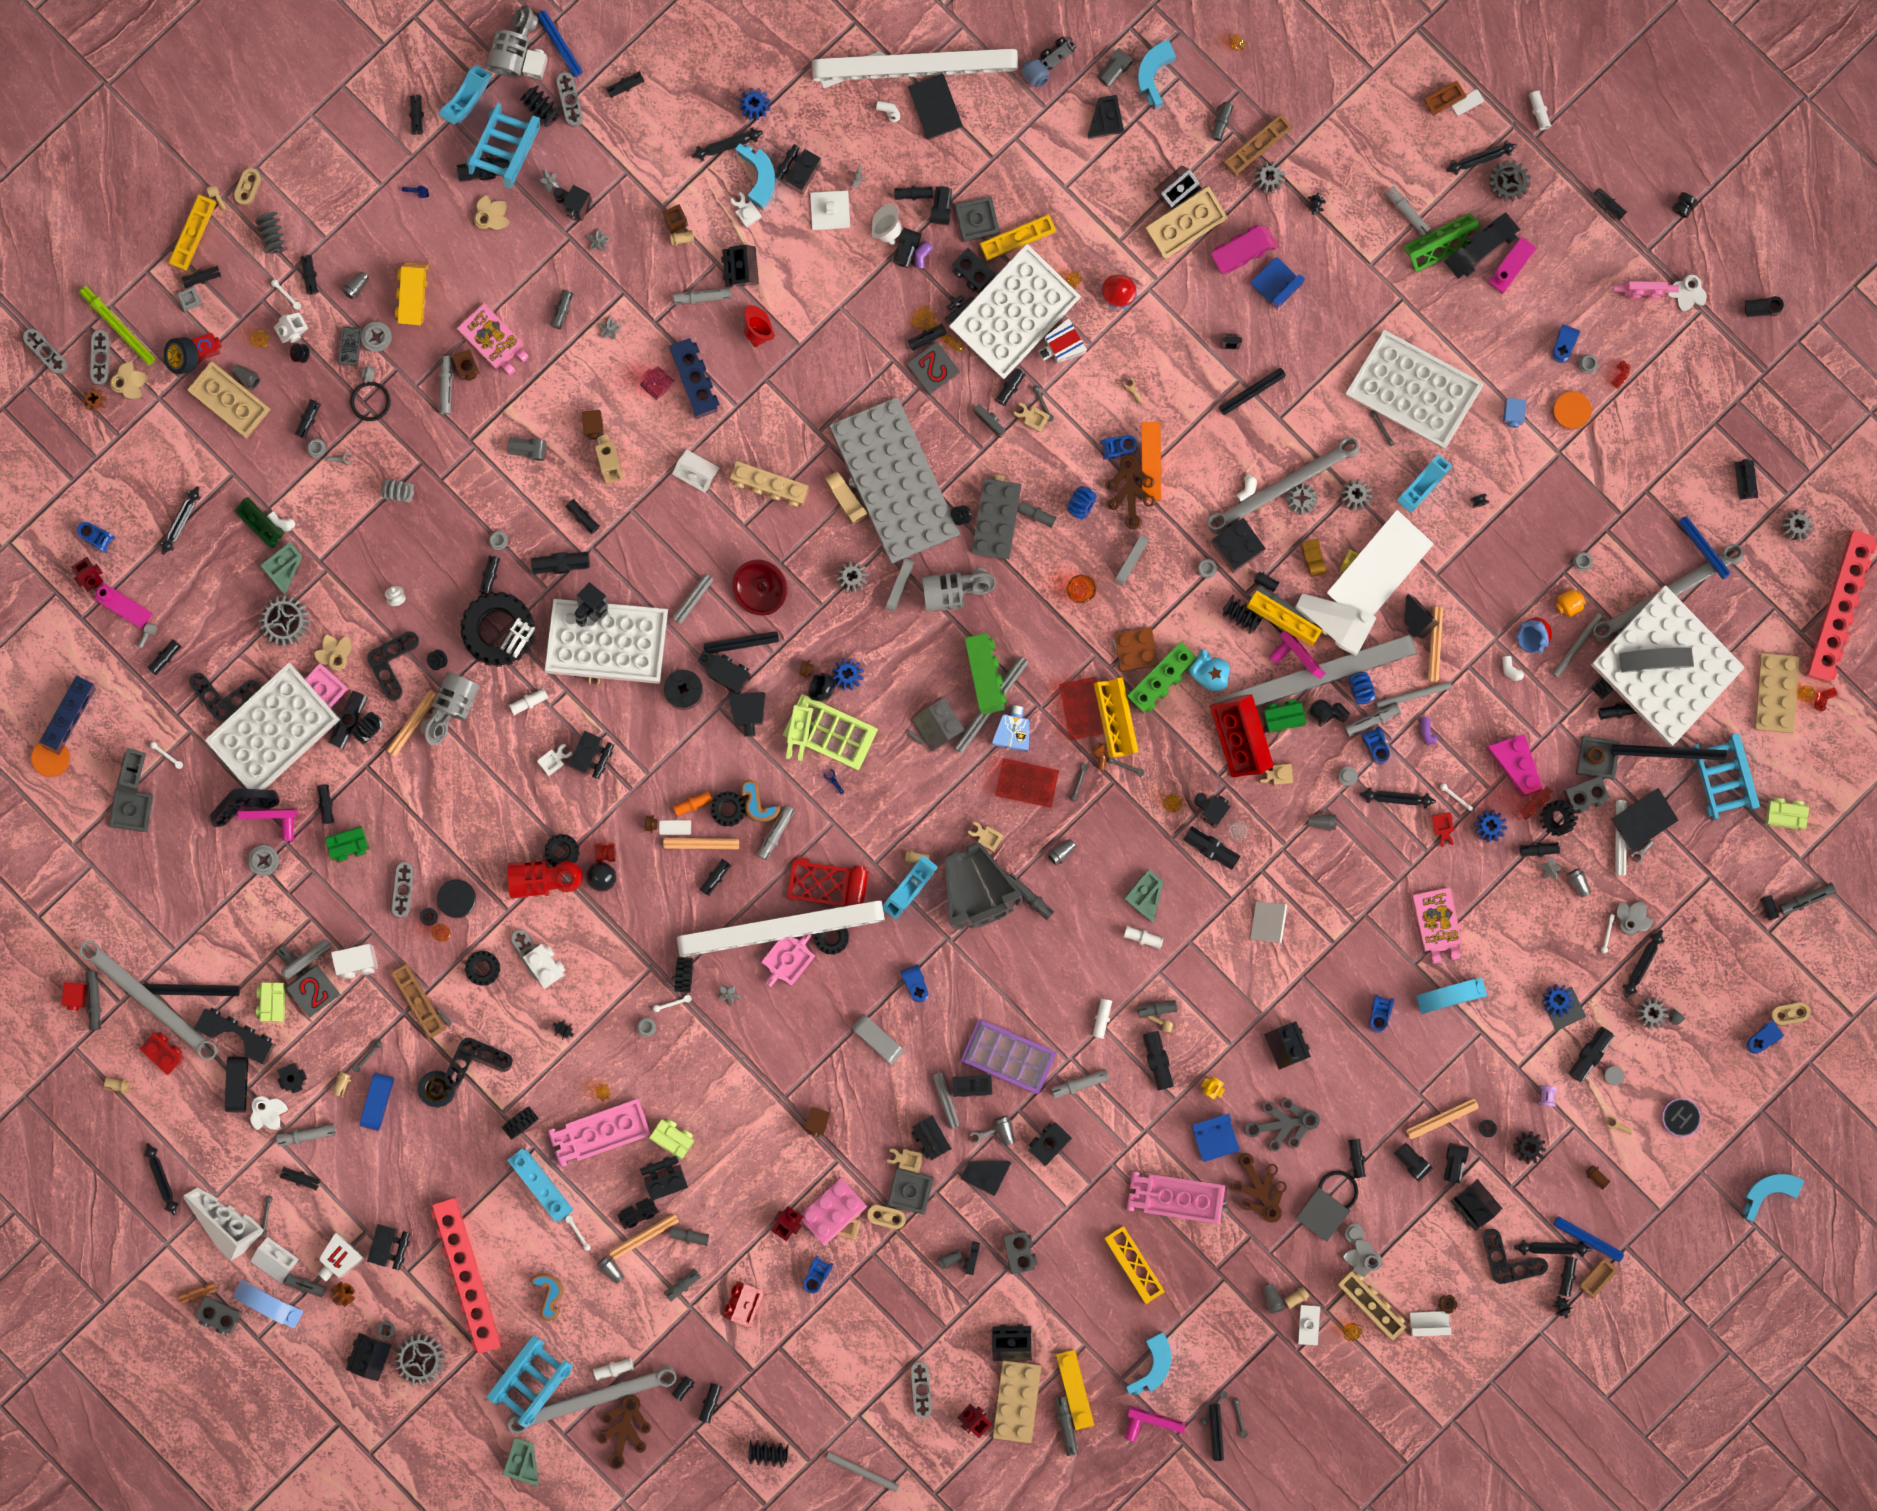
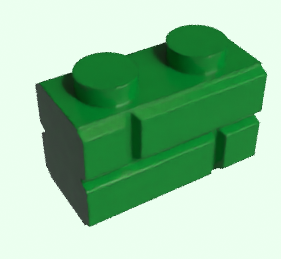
M1294 699L1286 701V705L1279 707L1278 703L1267 705V709L1263 711L1268 734L1305 726L1306 719L1302 702H1297Z
M362 826L325 837L330 858L333 861L336 860L337 863L348 860L347 856L355 854V857L367 854L366 850L370 849Z

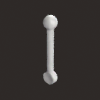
M274 279L271 281V285L276 287L293 304L294 309L299 310L301 308V304L294 301L278 284V280Z
M156 742L150 743L151 749H156L175 764L176 768L181 769L183 767L181 761H176L159 748Z
M1446 784L1440 785L1442 791H1446L1469 811L1473 810L1472 806L1448 789Z
M1610 914L1604 945L1601 947L1603 954L1608 952L1607 945L1615 917L1613 914Z
M686 995L683 999L660 1006L654 1005L653 1011L659 1012L660 1009L676 1004L689 1003L692 998L690 995Z
M567 1216L566 1222L572 1226L583 1244V1249L589 1251L591 1246L585 1242L575 1226L573 1217Z

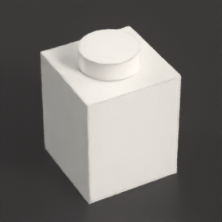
M539 49L527 51L522 70L524 76L542 80L548 59L544 51Z

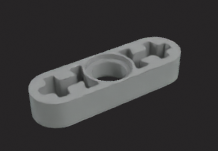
M563 72L557 77V85L565 118L569 126L578 127L583 122V115L575 82L570 73ZM565 77L567 78V80H571L570 82H568V91H566L563 83L560 84V82H563V78ZM568 95L575 97V102L571 105L566 104L564 101ZM566 109H574L575 115L579 116L577 122H573L572 119L569 120L572 117L571 110L566 111Z
M28 329L23 335L24 342L55 374L65 373L68 364L37 330ZM30 334L36 335L35 338L40 343L38 346L33 341L28 342ZM43 347H49L51 350L50 354L46 357L40 354ZM53 357L59 363L62 361L61 369H54L56 365L51 361Z
M97 330L91 337L90 377L94 384L103 386L109 381L110 337L105 331ZM102 334V336L106 338L102 341V347L106 348V350H95V347L100 348V343L96 340V338H99ZM98 353H104L106 358L104 362L97 363L95 356ZM95 366H105V369L101 368V374L105 376L101 378V381L95 378V376L99 375V369L95 368Z
M1141 534L1117 575L1115 583L1123 587L1150 540L1148 537Z
M905 558L887 602L886 610L895 612L915 561Z
M402 862L396 868L392 912L398 918L407 917L411 908L414 868L408 862ZM404 866H407V869L410 870V873L406 874V880L410 879V883L405 881L399 882V878L403 879V873L400 872V869H404ZM400 885L408 886L409 891L404 896L398 893ZM397 897L400 899L408 898L407 902L403 901V907L406 908V911H403L401 915L396 910V907H400L401 902L400 900L396 901Z
M517 930L512 935V942L531 976L538 980L523 959L527 950H534L536 947L526 931ZM519 933L522 936H526V938H524V942L526 945H528L529 942L531 944V946L525 947L522 951L520 950V948H522L523 945L521 944V942H516V939L518 938L517 935Z
M916 1362L911 1368L914 1412L917 1417L923 1419L927 1418L932 1411L929 1369L924 1362ZM918 1365L925 1368L926 1371L922 1373V1379L927 1378V1382L919 1381L915 1383L914 1379H919L918 1373L914 1372ZM920 1384L927 1387V1393L923 1396L916 1393V1387ZM928 1397V1402L924 1401V1406L928 1407L929 1410L925 1412V1415H921V1412L917 1411L921 1404L920 1401L916 1402V1398L924 1399Z

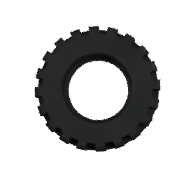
M488 592V595L483 596L482 594L478 596V599L472 601L469 604L470 607L467 610L465 609L464 617L460 624L461 637L465 647L478 661L489 666L502 667V665L506 664L508 666L513 664L514 661L522 659V656L530 650L529 647L533 644L535 630L517 658L513 657V654L521 639L513 652L508 654L506 651L512 640L502 650L500 647L488 645L480 634L482 620L493 612H504L510 615L514 622L520 618L521 622H527L531 628L535 627L530 611L516 596L508 595L505 592ZM517 626V627H516V632L519 633V631L521 630V628H520L519 626ZM524 630L522 636L526 637L528 632Z

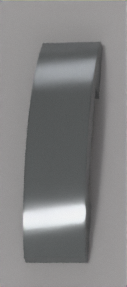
M1659 648L1619 654L1622 673L1649 669L1694 667L1692 648Z

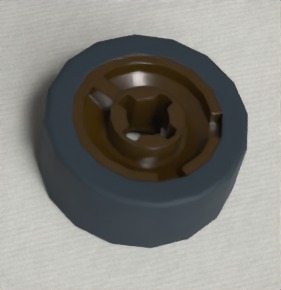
M432 1071L421 1078L418 1085V1093L421 1100L428 1106L443 1107L454 1098L456 1090H449L444 1085L445 1072ZM449 1079V1083L453 1084V1079ZM437 1085L440 1086L439 1093H435L433 1090Z

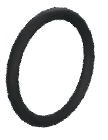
M367 382L355 388L351 395L350 404L352 411L358 418L365 421H376L386 415L391 399L384 386L376 382ZM365 386H376L386 395V407L376 417H365L355 408V396Z
M1333 1171L1326 1174L1321 1179L1318 1188L1322 1189L1324 1182L1333 1175H1343L1351 1180L1355 1193L1352 1201L1345 1206L1348 1209L1355 1204L1359 1193L1355 1179L1343 1171Z

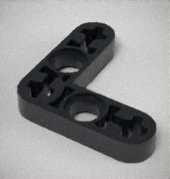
M406 632L371 650L367 656L380 686L391 701L399 700L403 695V690L389 662L418 647L419 637L414 632ZM408 636H411V638L415 637L413 645H410L409 643L403 645L406 648L405 650L402 649V646L398 642L399 640H401L402 643L406 642L408 640ZM392 644H396L399 648L398 653L394 655L388 652V648ZM382 649L385 650L389 657L386 659L385 656L379 658V663L372 662L373 654L376 653L378 656L383 654ZM388 670L390 678L382 680L380 678L381 671ZM395 680V683L391 684L395 689H399L397 696L389 695L391 689L388 685L384 687V684H389Z
M194 673L189 680L193 690L211 714L219 721L227 720L254 695L252 692H249L247 694L249 698L246 700L240 691L243 690L246 693L249 691V685H256V692L261 689L257 681L249 680L222 699L207 677L202 673ZM196 677H198L199 679L203 678L201 682L204 685V687H207V685L210 686L209 688L204 689L201 694L199 693V691H201L202 688L198 684L194 685L196 683ZM207 692H214V701L207 702L205 694ZM235 695H239L242 698V703L238 706L232 704V698ZM219 700L221 701V703H218L219 707L222 709L226 708L224 711L225 716L223 717L221 715L217 716L219 711L215 706L211 709V706L215 705Z
M234 789L210 814V820L213 827H221L226 825L242 806L271 808L278 805L280 800L277 792L274 790Z
M465 1038L460 1042L445 1074L444 1085L449 1090L458 1089L472 1060L500 1072H507L512 1067V1057L508 1053L480 1041ZM471 1044L472 1049L466 1051L465 1046ZM479 1047L478 1053L475 1055V1050ZM483 1051H489L491 1057L483 1059L480 1054ZM497 1055V1059H495V1063H494V1062H493L494 1056ZM506 1059L507 1064H504V1066L500 1065L501 1061ZM457 1060H463L465 1061L466 1066L463 1068L456 1067L455 1062ZM454 1072H456V1082L450 1084L449 1079H452Z
M1488 1229L1484 1232L1483 1242L1491 1275L1496 1283H1510L1539 1276L1547 1271L1548 1264L1543 1258H1533L1508 1264L1499 1231ZM1489 1232H1492L1493 1235H1497V1238L1494 1239L1495 1245L1499 1244L1500 1248H1492L1489 1250L1488 1246H1492L1491 1240H1487V1237L1490 1235ZM1494 1251H1499L1502 1254L1499 1262H1494L1491 1258V1254ZM1536 1261L1544 1264L1541 1272L1538 1269L1531 1270L1532 1274L1529 1275V1268L1526 1263L1530 1262V1266L1536 1265ZM1518 1265H1522L1525 1268V1274L1520 1277L1515 1274V1268ZM1508 1267H1511L1513 1279H1510V1275L1504 1276L1503 1281L1500 1278H1496L1499 1270L1505 1273L1509 1272Z

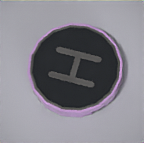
M1679 1098L1672 1100L1665 1106L1662 1112L1663 1126L1674 1136H1689L1700 1125L1701 1114L1699 1108L1688 1099Z

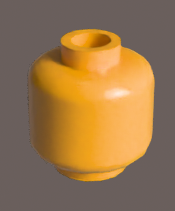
M1570 589L1557 597L1558 603L1556 608L1560 614L1564 613L1565 616L1572 617L1583 611L1586 602L1579 590Z

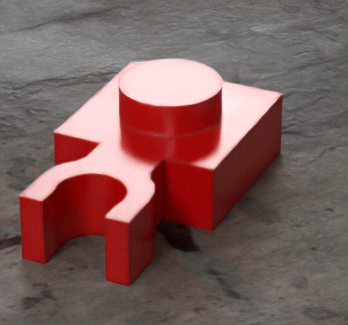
M1451 812L1431 815L1435 835L1441 834L1440 846L1444 847L1443 841L1445 839H1449L1450 845H1454L1453 839L1449 836V832L1454 831Z

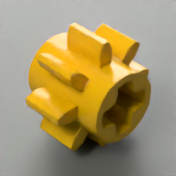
M1214 1076L1210 1080L1205 1078L1201 1085L1204 1088L1202 1093L1213 1100L1216 1096L1221 1098L1225 1091L1222 1088L1224 1083Z

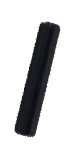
M1212 1403L1209 1404L1213 1460L1223 1461L1224 1451L1220 1404Z

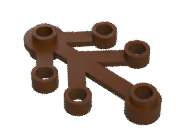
M1127 455L1120 461L1121 469L1105 484L1107 490L1115 491L1118 488V483L1126 476V484L1114 498L1107 501V507L1110 510H1117L1120 502L1127 495L1129 516H1127L1125 524L1129 529L1137 530L1142 525V519L1136 513L1135 494L1143 500L1144 505L1147 507L1154 506L1156 499L1154 496L1147 494L1134 482V475L1142 480V485L1146 488L1153 487L1155 481L1138 468L1139 462L1136 457ZM1128 461L1131 462L1130 468L1126 467V463ZM1149 478L1151 483L1147 486L1146 480ZM1111 482L1114 483V488L1112 489L1109 487ZM1148 498L1152 499V503L1150 505L1147 503ZM1112 501L1116 503L1114 508L1110 505ZM1132 518L1135 519L1134 525L1130 524V520Z
M1248 1153L1241 1154L1238 1158V1164L1241 1168L1246 1169L1255 1189L1243 1185L1240 1181H1235L1231 1186L1232 1190L1236 1193L1242 1192L1260 1198L1264 1205L1254 1204L1250 1199L1245 1198L1240 1202L1241 1208L1263 1214V1218L1267 1222H1277L1282 1216L1279 1203L1283 1192L1287 1189V1185L1283 1181L1275 1184L1276 1192L1272 1202L1268 1197L1273 1177L1278 1172V1167L1275 1164H1269L1266 1167L1267 1173L1262 1185L1253 1167L1254 1159L1252 1155ZM1244 1157L1249 1158V1164L1245 1165L1242 1162ZM1270 1166L1275 1167L1276 1171L1274 1173L1269 1172ZM1236 1183H1239L1241 1185V1189L1239 1191H1236L1234 1189V1185ZM1279 1183H1282L1284 1185V1189L1282 1191L1277 1189V1185ZM1245 1200L1249 1201L1250 1206L1248 1208L1243 1207V1202ZM1269 1210H1275L1276 1215L1274 1217L1269 1216Z
M633 1394L624 1396L621 1406L610 1413H604L601 1417L604 1424H610L613 1418L624 1413L623 1421L607 1431L597 1434V1441L603 1444L610 1437L620 1432L615 1454L611 1455L608 1461L613 1469H620L624 1465L625 1460L622 1454L627 1434L634 1443V1448L637 1452L642 1453L646 1450V1443L640 1440L630 1423L631 1417L633 1415L640 1425L639 1430L641 1433H648L651 1430V1425L645 1421L640 1413V1400ZM632 1400L634 1407L629 1408L627 1402ZM605 1415H609L611 1417L610 1422L604 1421ZM643 1424L648 1425L649 1429L647 1431L641 1429ZM600 1434L606 1435L605 1441H600ZM638 1443H642L644 1445L643 1450L637 1449ZM614 1458L620 1459L619 1465L613 1463Z

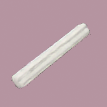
M1626 800L1616 801L1617 815L1627 808ZM1616 828L1615 874L1617 876H1625L1626 843Z

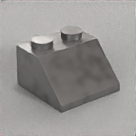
M945 697L912 719L931 752L965 732Z

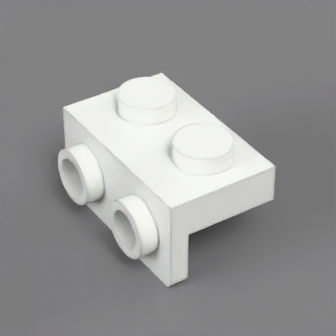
M541 944L525 955L523 959L544 989H546L560 978L565 977L564 971L566 969L560 961L556 962L553 957L555 953L551 947Z

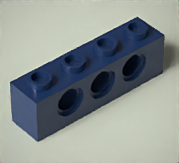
M691 338L670 345L672 356L696 419L718 412L717 406L720 404L716 394L712 396L710 389L713 388L710 377L706 378L703 371L706 370L703 359H698L697 353L700 351L697 343H692ZM687 356L694 358L693 363L690 365L683 362ZM693 374L701 376L698 382H692L690 377ZM701 391L707 393V397L704 400L697 398V394Z
M76 675L39 741L42 747L58 755L61 753L96 690L93 683Z

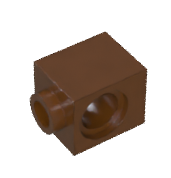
M680 204L662 212L671 233L689 226Z
M470 349L452 356L462 380L470 381L475 379L477 374L480 373ZM464 363H471L472 367L470 370H462Z
M601 410L582 411L584 436L594 440L604 435Z
M811 1107L805 1130H808L809 1135L819 1137V1134L824 1135L830 1112Z

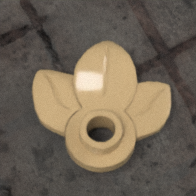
M487 195L482 197L477 203L478 212L474 217L476 226L480 229L490 227L494 230H501L507 227L510 222L504 217L507 209L506 201L491 203ZM482 217L487 218L486 223L480 221Z
M127 362L122 364L118 369V373L111 378L110 386L113 391L123 393L128 399H139L142 397V392L139 388L146 383L148 376L143 372L134 371L133 363ZM118 381H123L121 387L117 386Z
M325 635L322 646L323 650L314 652L315 657L319 663L329 665L333 670L340 671L347 665V656L352 651L351 641L347 636L338 642L334 637ZM336 658L341 659V663L338 665L335 664Z

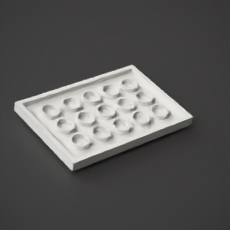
M1025 244L948 327L1002 379H1005L1081 296L1028 244Z
M1384 330L1346 392V396L1433 444L1446 449L1484 384Z
M553 600L545 673L660 684L668 609L608 604V613L603 619L599 618L595 623L587 617V624L584 627H580L576 624L575 611L578 608L577 601Z
M288 663L205 741L247 789L265 790L341 719L291 663Z

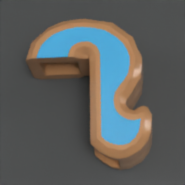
M746 780L742 784L741 795L743 797L749 796L745 804L749 818L761 823L771 822L776 819L780 814L781 807L761 809L758 783L753 780Z
M538 1274L532 1277L530 1283L547 1288L539 1314L546 1321L554 1320L560 1313V1308H555L554 1304L561 1300L564 1294L563 1285L559 1279L552 1275Z

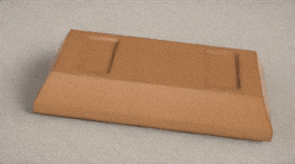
M1603 1257L1580 1283L1579 1287L1594 1299L1617 1273L1618 1269Z

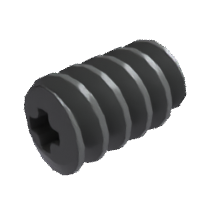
M278 212L265 213L255 220L256 224H259L257 229L261 232L259 237L263 239L261 244L265 246L263 248L264 253L276 254L288 249L287 247H281L286 241L279 239L284 233L277 232L282 228V226L276 225L280 219L273 217Z

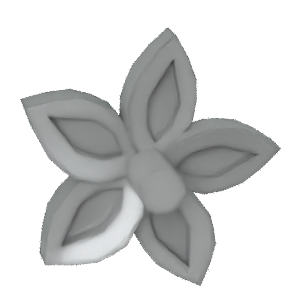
M858 166L857 172L854 175L853 188L858 187L860 180L865 181L864 177H860L862 166Z
M543 170L544 178L540 179L539 182L545 185L546 192L548 193L552 189L559 188L558 183L554 181L557 174L549 175L546 170Z
M600 229L596 232V236H588L589 240L593 242L591 250L599 247L602 251H605L604 243L611 239L608 236H603Z
M611 317L607 320V324H599L600 328L604 330L601 338L609 335L612 339H616L615 332L619 331L621 326L614 324Z
M1552 857L1549 858L1547 863L1540 865L1546 871L1543 879L1552 876L1553 879L1558 880L1556 871H1559L1562 866L1555 865V860Z
M724 985L720 986L722 994L719 999H727L730 1006L734 1002L733 999L739 1000L741 997L734 993L736 990L735 986L730 988Z

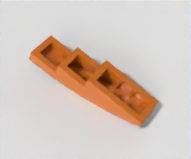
M1141 422V470L1155 481L1153 487L1146 488L1142 485V489L1147 494L1154 496L1156 501H1161V422ZM1149 478L1146 480L1147 486L1151 483Z

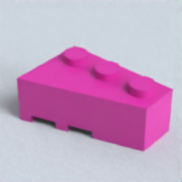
M1254 225L1247 229L1248 233L1243 236L1239 234L1231 238L1232 242L1225 245L1223 243L1217 246L1215 252L1211 253L1221 274H1228L1242 267L1255 257L1263 256L1262 253L1271 248L1273 250L1279 248L1269 228Z
M1525 734L1486 747V750L1492 755L1499 767L1502 768L1522 797L1543 789Z

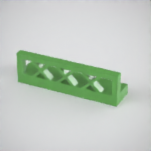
M1468 213L1404 245L1403 248L1410 257L1414 270L1418 272L1452 255L1457 249L1471 240V238H1467L1470 231L1475 229L1476 233H1478L1481 229L1477 219L1471 213ZM1460 239L1456 246H1450L1452 240ZM1436 248H1443L1440 254H1433ZM1422 255L1426 256L1424 262L1417 265L1416 258Z

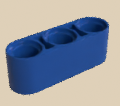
M374 1073L360 1120V1127L375 1131L380 1130L394 1077Z

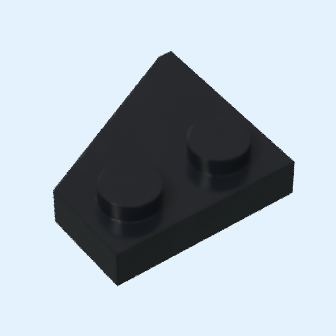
M1117 95L1098 98L1088 132V139L1124 133Z
M969 1161L960 1179L995 1196L1011 1162Z

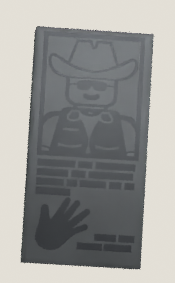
M343 326L338 360L339 365L358 367L362 328Z

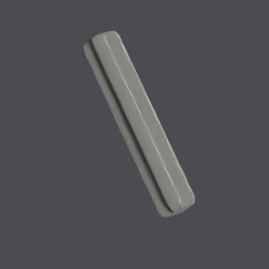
M704 574L673 616L677 623L681 624L713 582L712 577Z
M322 940L282 969L281 973L284 978H291L331 948L329 942Z
M943 1073L934 1074L933 1079L949 1128H956L959 1126V1121Z

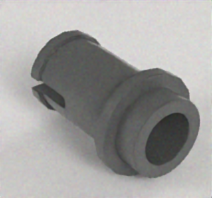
M959 1249L947 1255H940V1258H937L941 1269H948V1266L963 1261Z

